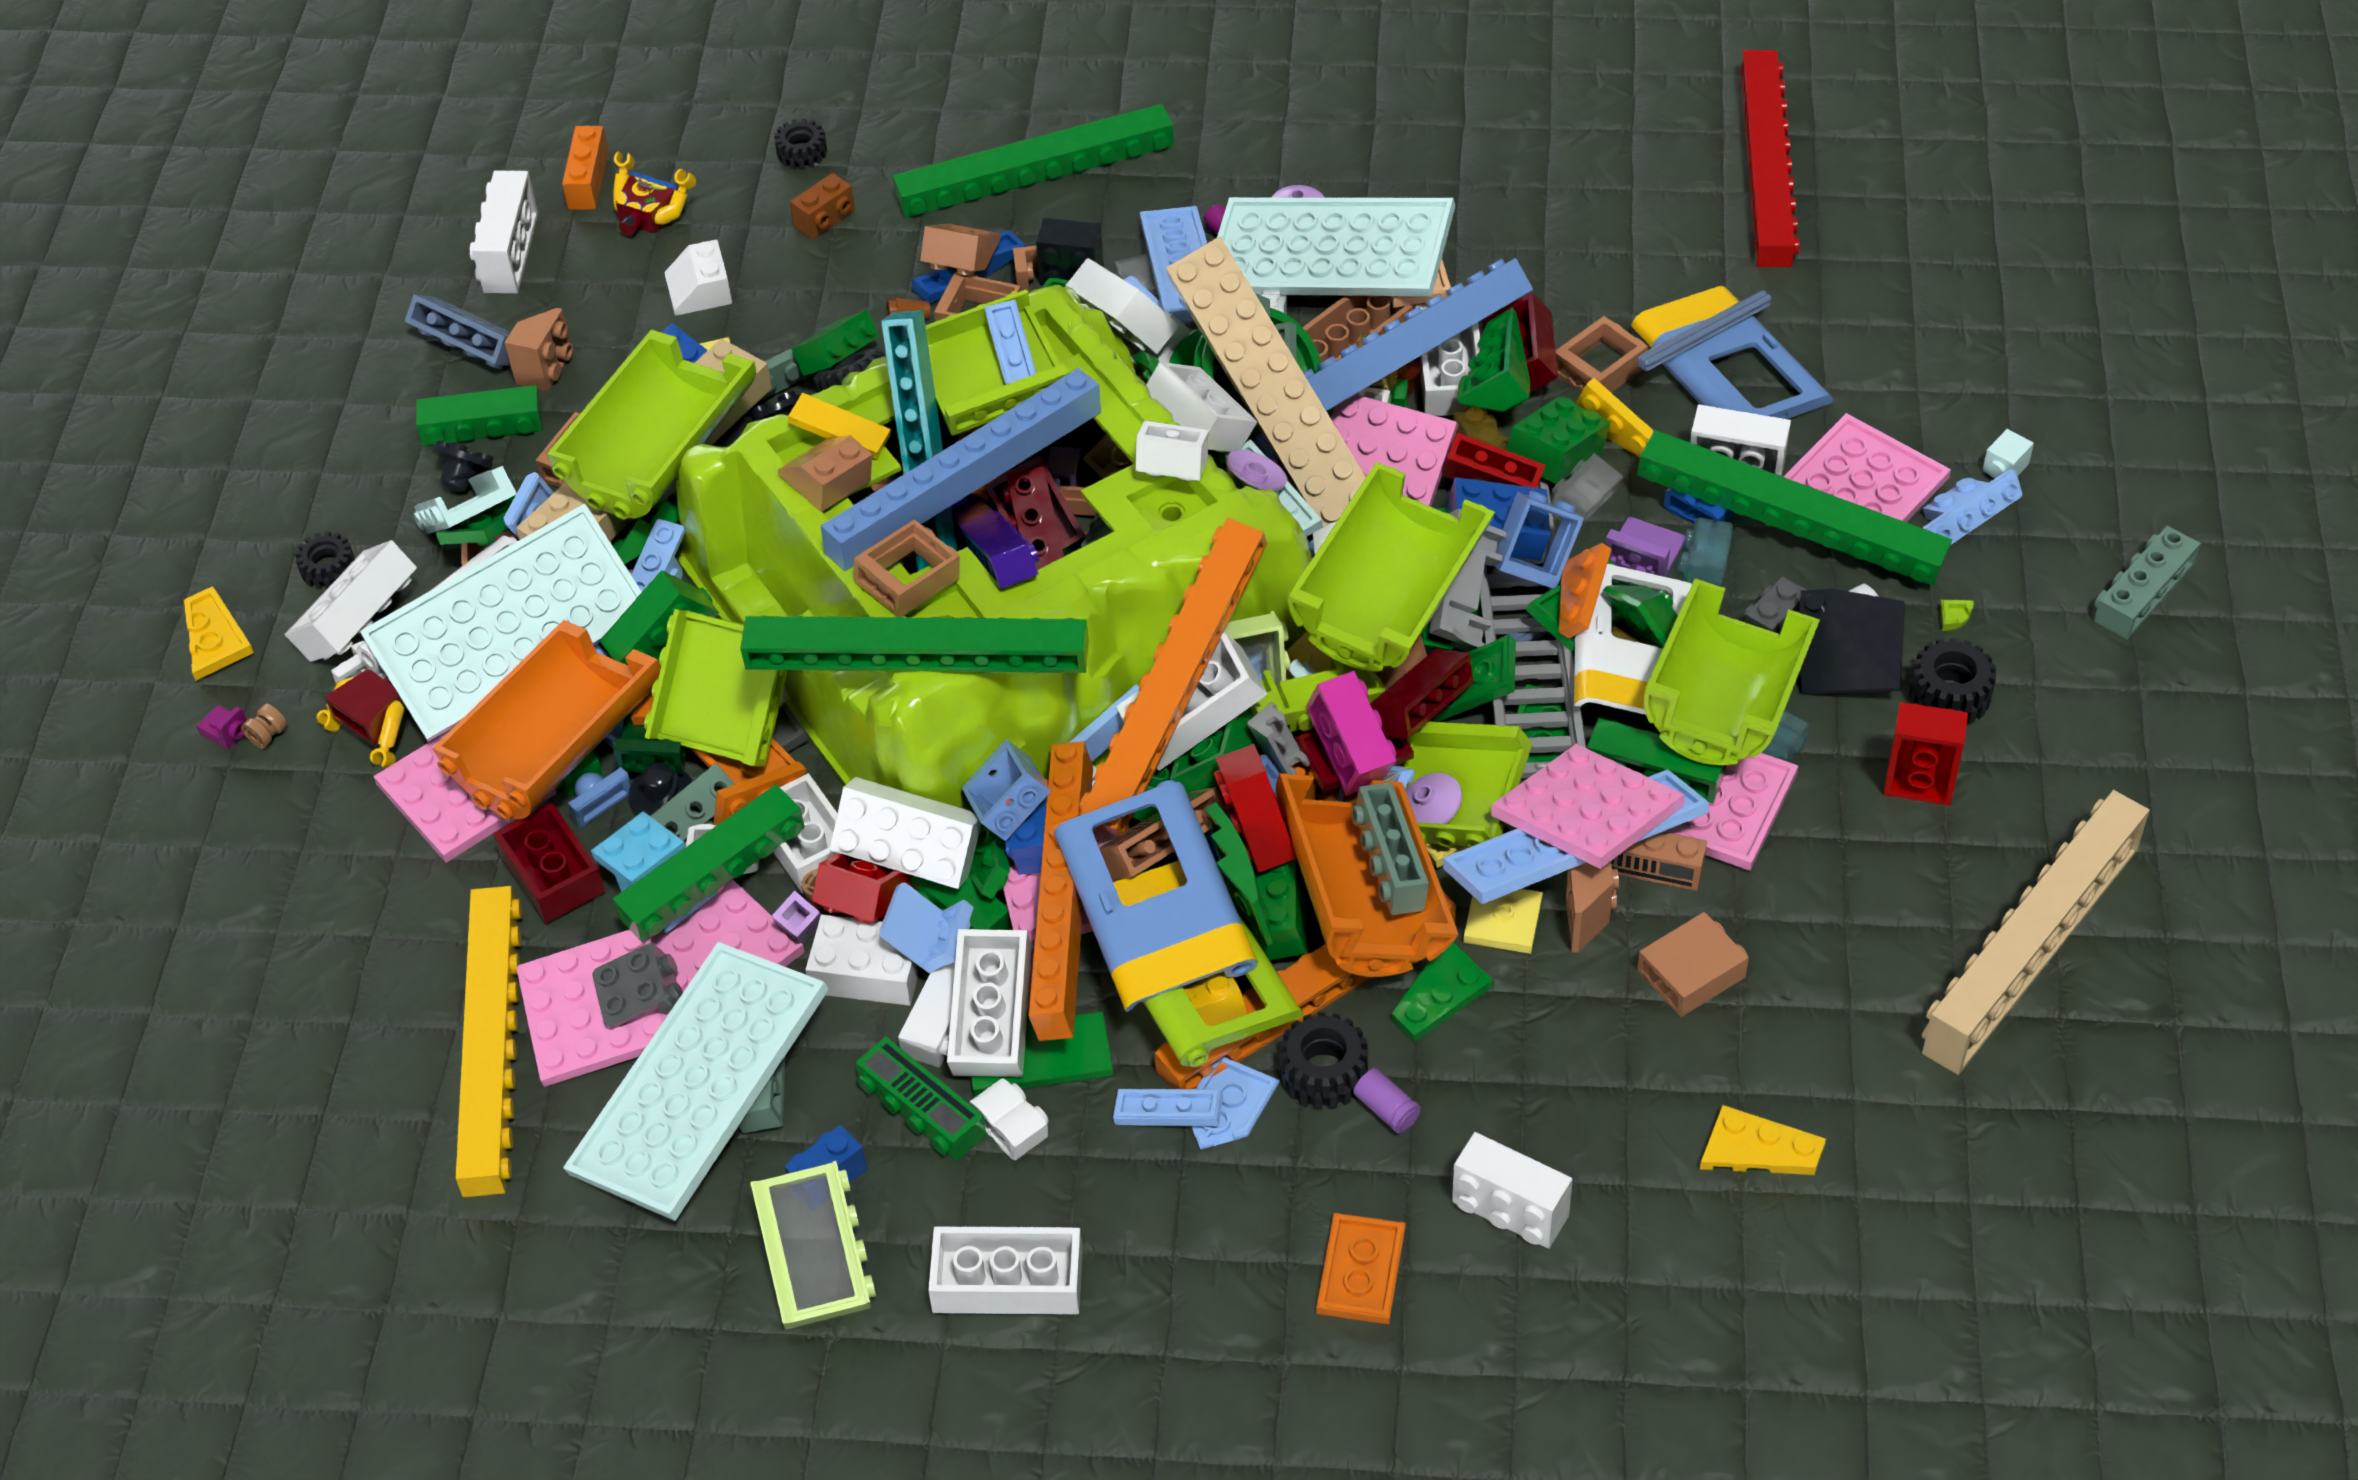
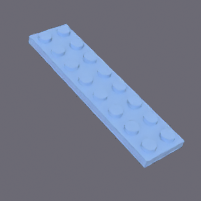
M1197 206L1140 212V223L1162 310L1173 314L1183 324H1186L1188 321H1194L1170 282L1166 267L1207 244Z
M1668 769L1649 776V778L1685 794L1684 806L1638 841L1708 814L1709 802ZM1515 829L1444 857L1443 869L1481 904H1484L1586 862L1520 829Z

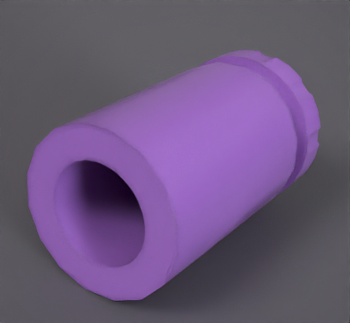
M1373 1068L1365 1073L1354 1088V1095L1386 1124L1391 1126L1396 1133L1404 1132L1412 1126L1421 1112V1107L1377 1068Z

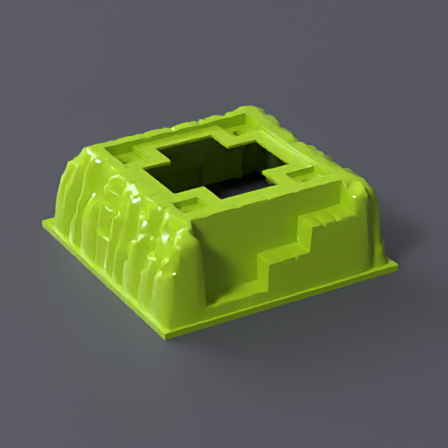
M1057 284L1032 290L1028 293L1029 303L1060 365L1065 363L1069 373L1079 368L1099 384L1101 413L1093 417V419L1133 463V465L1080 490L1082 497L1113 532L1037 570L1039 575L1002 589L972 551L966 547L957 552L960 556L959 579L902 617L1086 619L1089 637L1086 673L788 670L784 686L790 698L785 703L809 737L808 741L843 787L854 777H858L975 812L962 787L1006 738L1031 757L1043 779H1049L1051 746L1053 744L1069 743L1134 685L1137 684L1139 686L1146 672L1150 673L1155 663L1153 661L1155 651L1160 643H1165L1169 635L1168 627L1170 621L1175 614L1180 613L1184 605V593L1190 584L1194 585L1199 575L1197 573L1199 563L1204 555H1209L1213 547V535L1219 526L1223 527L1227 517L1264 532L1268 543L1229 622L1270 614V611H1274L1280 622H1285L1287 626L1288 641L1284 642L1285 651L1307 632L1303 625L1299 627L1296 625L1288 605V595L1312 560L1307 540L1298 521L1281 504L1278 494L1273 490H1256L1249 486L1242 489L1236 488L1233 478L1223 469L1218 468L1213 457L1209 454L1207 456V466L1200 481H1184L1178 477L1152 476L1146 472L1135 471L1137 435L1144 421L1181 425L1174 422L1172 414L1158 400L1151 398L1146 383L1135 373L1128 348L1120 337L1114 336L1101 310L1089 309L1087 304H1081L1073 288L1062 287ZM886 356L872 360L862 372H850L843 379L842 385H834L826 390L810 395L891 429L890 437L885 445L891 447L899 446ZM937 406L938 417H939V424H942L943 421H942V419H941L940 416H939V408H938V406ZM779 414L748 423L740 437L729 447L699 444L686 451L678 469L679 478L675 482L680 525L685 528V534L677 549L675 558L689 582L699 589L704 588L709 593L713 601L712 604L719 612L716 618L744 625L745 616L763 615L783 617H897L854 581V566L844 571L825 554L821 532L822 524L853 506L848 496L902 471L901 465L885 446L877 459L872 458L871 481L822 512L778 474L779 468L826 440L824 437L788 423V415ZM897 561L886 568V570L907 586L934 567L930 565L910 575L902 564ZM1264 633L1234 639L1246 654L1258 642L1264 647ZM1109 748L1092 762L1096 769L1101 762H1106L1111 752ZM991 770L989 774L994 775L996 770Z

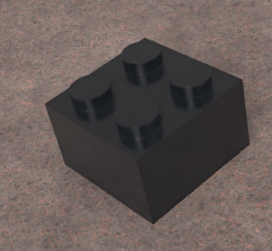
M1043 218L1036 241L1040 285H1044L1048 278L1070 280L1087 258L1104 268L1101 224Z

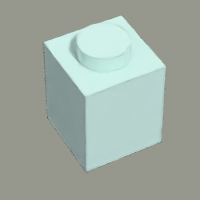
M2006 429L1987 449L1983 472L1996 478L2008 469L2016 470L2018 476L2029 465L2034 443Z

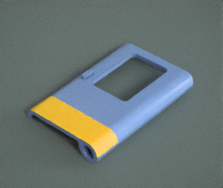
M1718 286L1641 312L1633 320L1631 331L1650 350L1740 301L1726 287ZM1753 315L1662 363L1700 405L1789 419L1833 403L1832 396ZM1755 347L1800 395L1762 408H1755L1710 361Z
M1173 780L1163 781L1154 789L1067 820L1055 829L1054 834L1126 1012L1132 1010L1136 1004L1222 971H1224L1227 977L1232 978L1247 974L1258 965L1255 953L1182 783L1174 782ZM1152 806L1157 808L1187 883L1184 886L1136 904L1124 906L1120 901L1093 834V829L1098 825Z

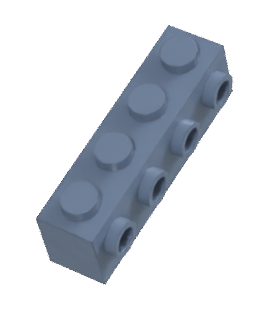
M413 294L404 322L417 327L418 332L424 335L440 338V342L445 345L464 349L463 353L468 356L485 359L486 364L498 369H503L504 365L511 366L505 346V341L511 332L437 297Z

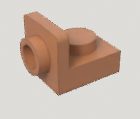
M1037 246L1013 248L1017 285L1021 286V291L1027 289L1029 292L1028 280H1034L1033 271H1039Z

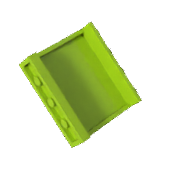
M1027 289L1008 294L998 300L980 304L970 310L953 314L945 319L925 325L936 404L952 436L991 422L1069 374L1065 363L1060 365L1030 306ZM1015 300L1036 374L1005 385L984 307Z
M674 609L673 615L670 616L667 622V633L669 634L667 644L662 649L659 657V664L661 666L659 678L655 680L652 687V697L654 698L652 708L647 713L644 722V728L646 729L645 738L669 739L681 742L682 746L739 760L743 764L750 766H766L788 670H745L740 650L743 624L688 610Z
M1427 722L1407 739L1414 750V758L1400 763L1399 766L1413 769L1415 774L1411 783L1406 785L1405 790L1415 780L1424 775L1445 773L1455 778L1462 789V803L1456 815L1447 824L1417 822L1424 842L1439 844L1448 848L1454 845L1472 847L1502 835L1506 823L1491 816V805L1519 785L1532 747L1531 741L1520 726Z

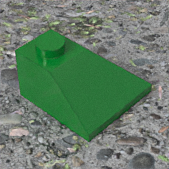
M1607 585L1603 591L1633 634L1660 648H1664L1678 617L1672 608L1674 602L1671 597L1663 590L1657 592L1647 586Z

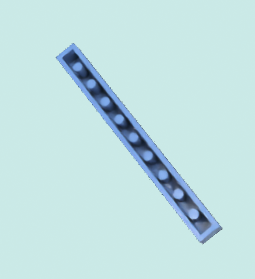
M1515 258L1505 263L1503 259H1500L1487 267L1488 274L1484 275L1481 270L1467 278L1466 280L1469 285L1464 287L1462 283H1459L1445 291L1448 297L1443 299L1440 294L1425 302L1427 309L1424 311L1419 306L1403 315L1406 319L1405 322L1400 323L1399 319H1396L1382 327L1385 332L1384 334L1379 336L1378 332L1375 331L1361 339L1363 346L1360 348L1353 344L1340 351L1341 359L1336 361L1334 356L1321 362L1317 365L1320 371L1315 374L1312 369L1304 372L1303 374L1325 410L1331 409L1532 291L1533 288L1518 260Z
M1077 368L821 525L825 554L844 571L854 566V558L907 523L914 519L920 524L924 523L1101 413L1099 384Z

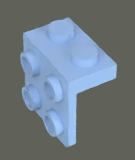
M901 883L896 886L880 928V936L925 971L931 973L947 964L951 965L955 962L958 929L970 928L971 923L969 920L974 907L967 901L962 900L942 911L907 883Z

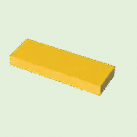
M805 393L801 394L788 415V423L826 439L852 436L872 454L874 459L878 458L891 432V429Z

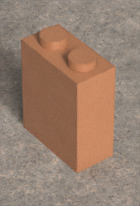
M1703 912L1640 950L1637 971L1680 1017H1683L1746 978L1749 957L1740 944H1735L1718 921H1713Z

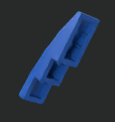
M1010 230L1001 232V239L986 270L975 271L972 276L987 277L1014 259L1013 248L1026 247V245ZM948 267V270L936 269L935 272L913 278L911 288L923 300L929 301V303L941 299L954 272H957V268Z

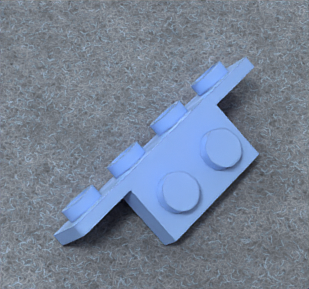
M2008 469L1989 483L1974 480L1973 478H1965L1958 481L1955 487L1946 493L1936 496L1933 502L1923 508L1926 519L1933 520L1925 525L1923 529L1952 539V545L2022 497L2016 470Z
M661 519L655 521L631 574L641 592L661 570L682 580V568L676 560L675 554L685 534L684 526Z

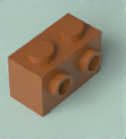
M831 173L790 201L794 227L812 240L855 212L852 186L834 173Z

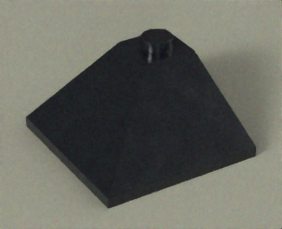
M1837 589L1801 590L1799 613L1820 619L1801 666L1802 694L1901 691L1905 602Z

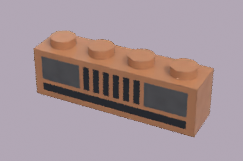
M1216 787L1196 790L1187 794L1203 833L1211 829L1205 808L1214 802L1220 806L1229 818ZM1159 812L1099 847L1112 881L1131 878L1175 851Z
M1661 832L1631 845L1611 861L1612 869H1618V874L1621 876L1698 891L1705 863L1707 840Z

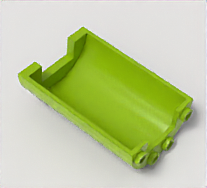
M651 329L548 451L547 456L553 466L552 472L556 477L564 480L573 491L585 499L590 508L596 511L603 510L623 520L646 515L679 475L678 469L686 451L699 444H704L752 385L756 375L755 362L728 353L722 360L725 372L683 359L677 337Z
M1375 462L1288 595V605L1293 620L1298 627L1303 625L1311 634L1308 640L1313 645L1343 664L1366 671H1382L1384 666H1391L1393 669L1398 667L1406 660L1490 525L1495 511L1465 499L1462 504L1460 519L1455 518L1449 513L1441 512L1418 500L1404 496L1403 489L1406 474L1393 467Z
M1695 578L1645 688V712L1649 723H1654L1660 732L1659 738L1677 753L1705 764L1733 765L1737 764L1740 759L1749 756L1751 758L1756 757L1772 741L1820 619L1788 609L1781 634L1719 614L1726 588Z

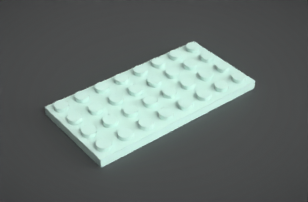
M1229 197L1217 238L1221 236L1255 294L1262 295L1263 290H1280V295L1432 297L1455 210V202L1453 198Z
M584 503L360 631V634L396 689L424 737L429 742L461 721L563 620L587 629L593 645L600 643L599 640L641 594V590Z
M717 942L563 1169L572 1177L676 1221L828 992L829 988L826 983Z

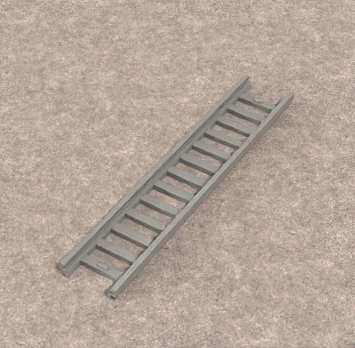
M1541 477L1538 488L1547 489L1548 502L1551 503L1548 481ZM1549 513L1551 536L1549 538L1542 560L1536 561L1521 558L1516 559L1531 564L1545 563V560L1555 538L1553 516L1551 513ZM1485 564L1480 590L1481 617L1492 621V626L1483 631L1485 644L1496 641L1495 634L1527 631L1532 633L1549 632L1535 618L1493 620V611L1526 609L1531 601L1543 594L1491 597L1490 589L1544 585L1509 573L1488 574L1487 566L1489 565ZM1557 638L1556 640L1516 642V657L1558 655L1559 664L1515 666V681L1532 678L1538 680L1561 679L1562 687L1517 689L1513 693L1492 700L1494 724L1520 726L1521 729L1541 726L1544 728L1568 727L1569 736L1528 738L1532 743L1530 753L1563 752L1575 744L1586 748L1580 707L1574 706L1575 669L1572 652ZM1565 702L1566 711L1505 714L1504 705ZM1550 762L1526 763L1521 778L1531 777Z

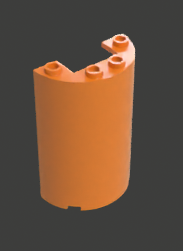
M563 620L432 748L439 759L437 765L445 775L453 777L471 795L473 802L483 810L489 808L507 821L510 819H524L652 691L653 684L660 674L658 659L633 649L625 657L628 665L596 652L587 629Z
M1280 773L1276 782V798L1329 955L1336 960L1337 966L1355 975L1383 977L1413 970V963L1426 957L1431 961L1443 953L1458 936V931L1403 783L1372 780L1370 785L1392 782L1429 885L1424 911L1391 915L1387 903L1382 902L1380 899L1379 880L1377 876H1372L1370 855L1368 851H1364L1362 848L1360 827L1355 826L1353 823L1352 806H1355L1357 803L1303 799L1312 782L1311 775Z

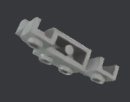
M1458 508L1449 514L1460 519L1461 509ZM1488 526L1431 619L1429 633L1451 640L1450 646L1469 652L1486 645L1482 642L1483 631L1492 626V621L1474 615L1472 612L1478 609L1484 565L1493 566L1502 562V555L1497 554L1496 549L1497 542L1506 538V531Z

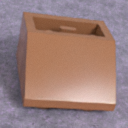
M555 308L519 321L505 341V346L516 385H537L538 390L548 392L554 381L559 379L563 366L573 355V344L570 342L568 324L565 322L563 309Z

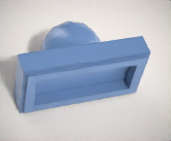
M620 767L606 778L597 773L590 772L581 775L575 784V794L577 797L568 803L572 822L580 829L626 798L630 788L628 773Z

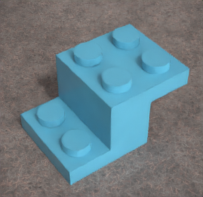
M642 812L592 849L591 852L598 863L615 875L622 892L686 846L683 840L645 812ZM718 892L700 901L686 915L679 916L666 925L662 931L665 933L669 932L717 895Z

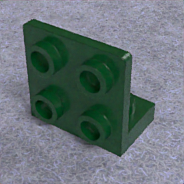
M628 714L624 718L621 739H615L613 751L617 769L622 767L626 772L642 773L648 765L660 762L667 764L677 774H683L687 747L682 746L681 742L669 739L645 738L646 729L644 725H634L630 718L632 714Z

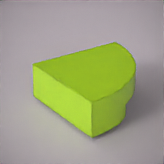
M1941 600L1942 631L1955 630L1965 625L1971 617L1974 600Z

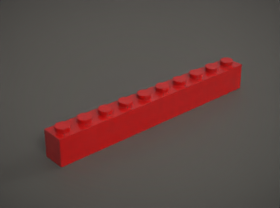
M1743 50L1741 65L1756 267H1792L1793 255L1799 254V237H1794L1797 234L1798 222L1797 217H1792L1795 214L1796 199L1795 197H1790L1794 191V178L1788 176L1792 172V157H1787L1790 154V138H1785L1788 135V118H1783L1786 117L1787 101L1782 99L1785 95V81L1780 80L1783 78V62H1778L1777 50Z

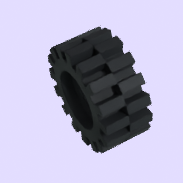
M801 118V122L793 119L792 124L785 122L783 123L784 128L779 126L777 133L774 135L778 160L783 162V165L786 167L790 164L791 169H796L797 166H800V170L805 169V165H809L812 168L814 167V162L820 164L822 158L826 157L825 131L819 123L815 124L814 120H810L807 123L805 118Z
M330 531L325 532V535L322 537L320 533L314 534L315 539L313 540L307 537L305 539L306 545L300 543L298 546L299 551L295 552V560L302 580L308 586L312 587L315 585L316 589L320 590L323 585L328 589L355 560L347 538L345 536L341 538V535L336 532L332 537ZM335 557L328 563L316 564L324 558Z

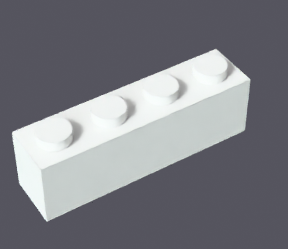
M955 962L930 973L898 1036L900 1048L914 1060L939 1068L945 1056H948Z

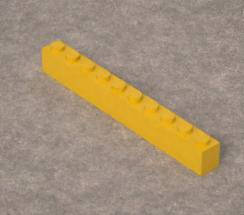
M511 886L471 889L456 1161V1181L462 1197L505 1194L506 1179H511L512 1177L511 1160L507 1158V1149L513 1148V1134L511 1127L508 1128V1121L514 1118V1102L512 1098H509L510 1089H515L516 1085L515 1072L511 1068V1060H516L517 1058L515 1039H512V1031L518 1030V1018L516 1010H513V1003L519 1002V988L514 979L515 974H518L517 966L520 965L519 955L516 954V947L521 946L520 927L517 926V919H522L523 912L521 899H515Z

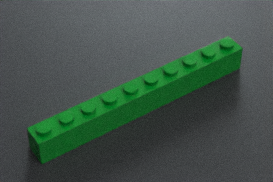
M1158 104L892 175L895 197L905 218L1173 147V123L1164 106Z
M1657 430L1653 431L1640 456L1637 476L1645 478L1650 482L1667 486L1677 492L1704 500L1709 504H1716L1736 514L1750 517L1768 526L1777 527L1793 533L1795 536L1820 543L1827 548L1836 549L1857 559L1871 562L1886 570L1895 571L1918 582H1924L1932 586L1937 581L1952 543V539Z
M763 615L745 616L740 650L745 670L1086 673L1089 637L1087 620L1074 618L783 617Z

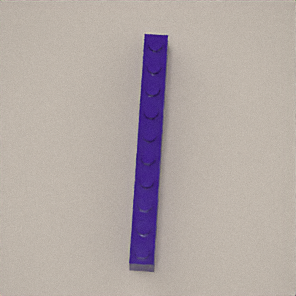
M969 494L951 505L956 541L963 549L968 547L1001 589L1039 575L1035 565L1039 564L1040 560L1034 545H1030L1028 539H1024L1015 527L1012 528L1010 522H1006L1004 516L1001 517L998 511L995 512L994 507L990 506L987 500L984 501L980 497Z

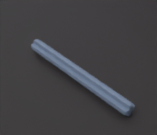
M1761 290L1638 356L1639 361H1637L1638 367H1641L1643 371H1649L1770 306L1771 295L1767 294L1765 290Z

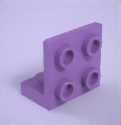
M1628 517L1620 532L1613 529L1609 531L1605 545L1612 549L1609 559L1616 566L1666 577L1686 542V536L1633 517Z

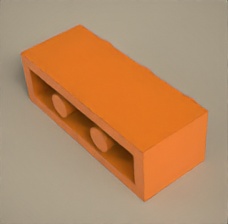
M575 126L562 182L568 209L597 208L609 153L603 126Z

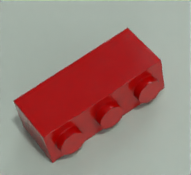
M1457 432L1442 475L1451 479L1457 477L1538 488L1545 465Z

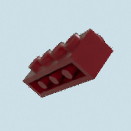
M1044 466L1006 474L1008 484L1002 485L1006 504L1012 503L1015 513L1014 515H1009L1012 528L1015 527L1017 532L1022 534L1024 539H1028L1030 545H1034L1040 563L1035 566L1039 570L1064 557Z
M1434 649L1372 701L1370 706L1381 717V729L1384 736L1390 739H1409L1473 683L1470 653Z

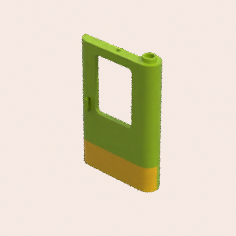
M1176 861L1137 874L1131 878L1115 881L1113 884L1121 903L1124 906H1130L1184 886L1187 883V879L1180 862ZM1238 911V916L1258 961V965L1245 975L1264 1003V1009L1215 1026H1208L1204 1023L1182 987L1142 1001L1183 1066L1198 1067L1208 1060L1209 1054L1214 1048L1242 1040L1248 1036L1304 1017V1013Z

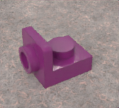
M217 705L196 727L200 735L230 749L237 740L244 736L241 725L247 719L243 709L237 706L232 711H229Z

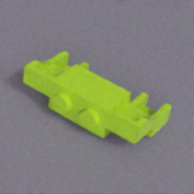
M1331 657V670L1280 681L1278 689L1270 670H1264L1262 680L1260 681L1268 695L1249 708L1254 717L1272 702L1287 720L1286 725L1290 732L1309 730L1314 728V725L1305 706L1319 683L1355 671L1358 680H1362L1367 687L1369 703L1385 691L1381 679L1374 671L1357 669Z

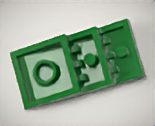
M677 492L672 493L667 500L652 507L646 515L629 523L613 538L611 545L624 564L641 554L657 519L676 523L679 520Z
M1214 802L1205 808V812L1213 832L1210 836L1219 859L1216 862L1235 908L1244 921L1268 947L1273 943L1269 915L1246 848L1233 823L1220 806Z

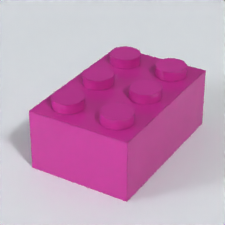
M1355 671L1319 683L1305 708L1345 795L1358 792L1359 786L1370 785L1372 780L1383 781L1396 762V750L1393 743L1389 739L1386 740L1381 729L1382 720L1379 713L1375 709L1372 710L1365 683L1362 680H1358Z

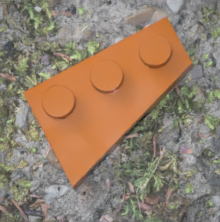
M1600 543L1590 549H1585L1582 553L1568 559L1562 571L1559 632L1567 638H1571L1589 629L1612 550L1604 543Z
M798 761L718 790L713 825L717 826L775 784L782 787L806 775L807 768Z

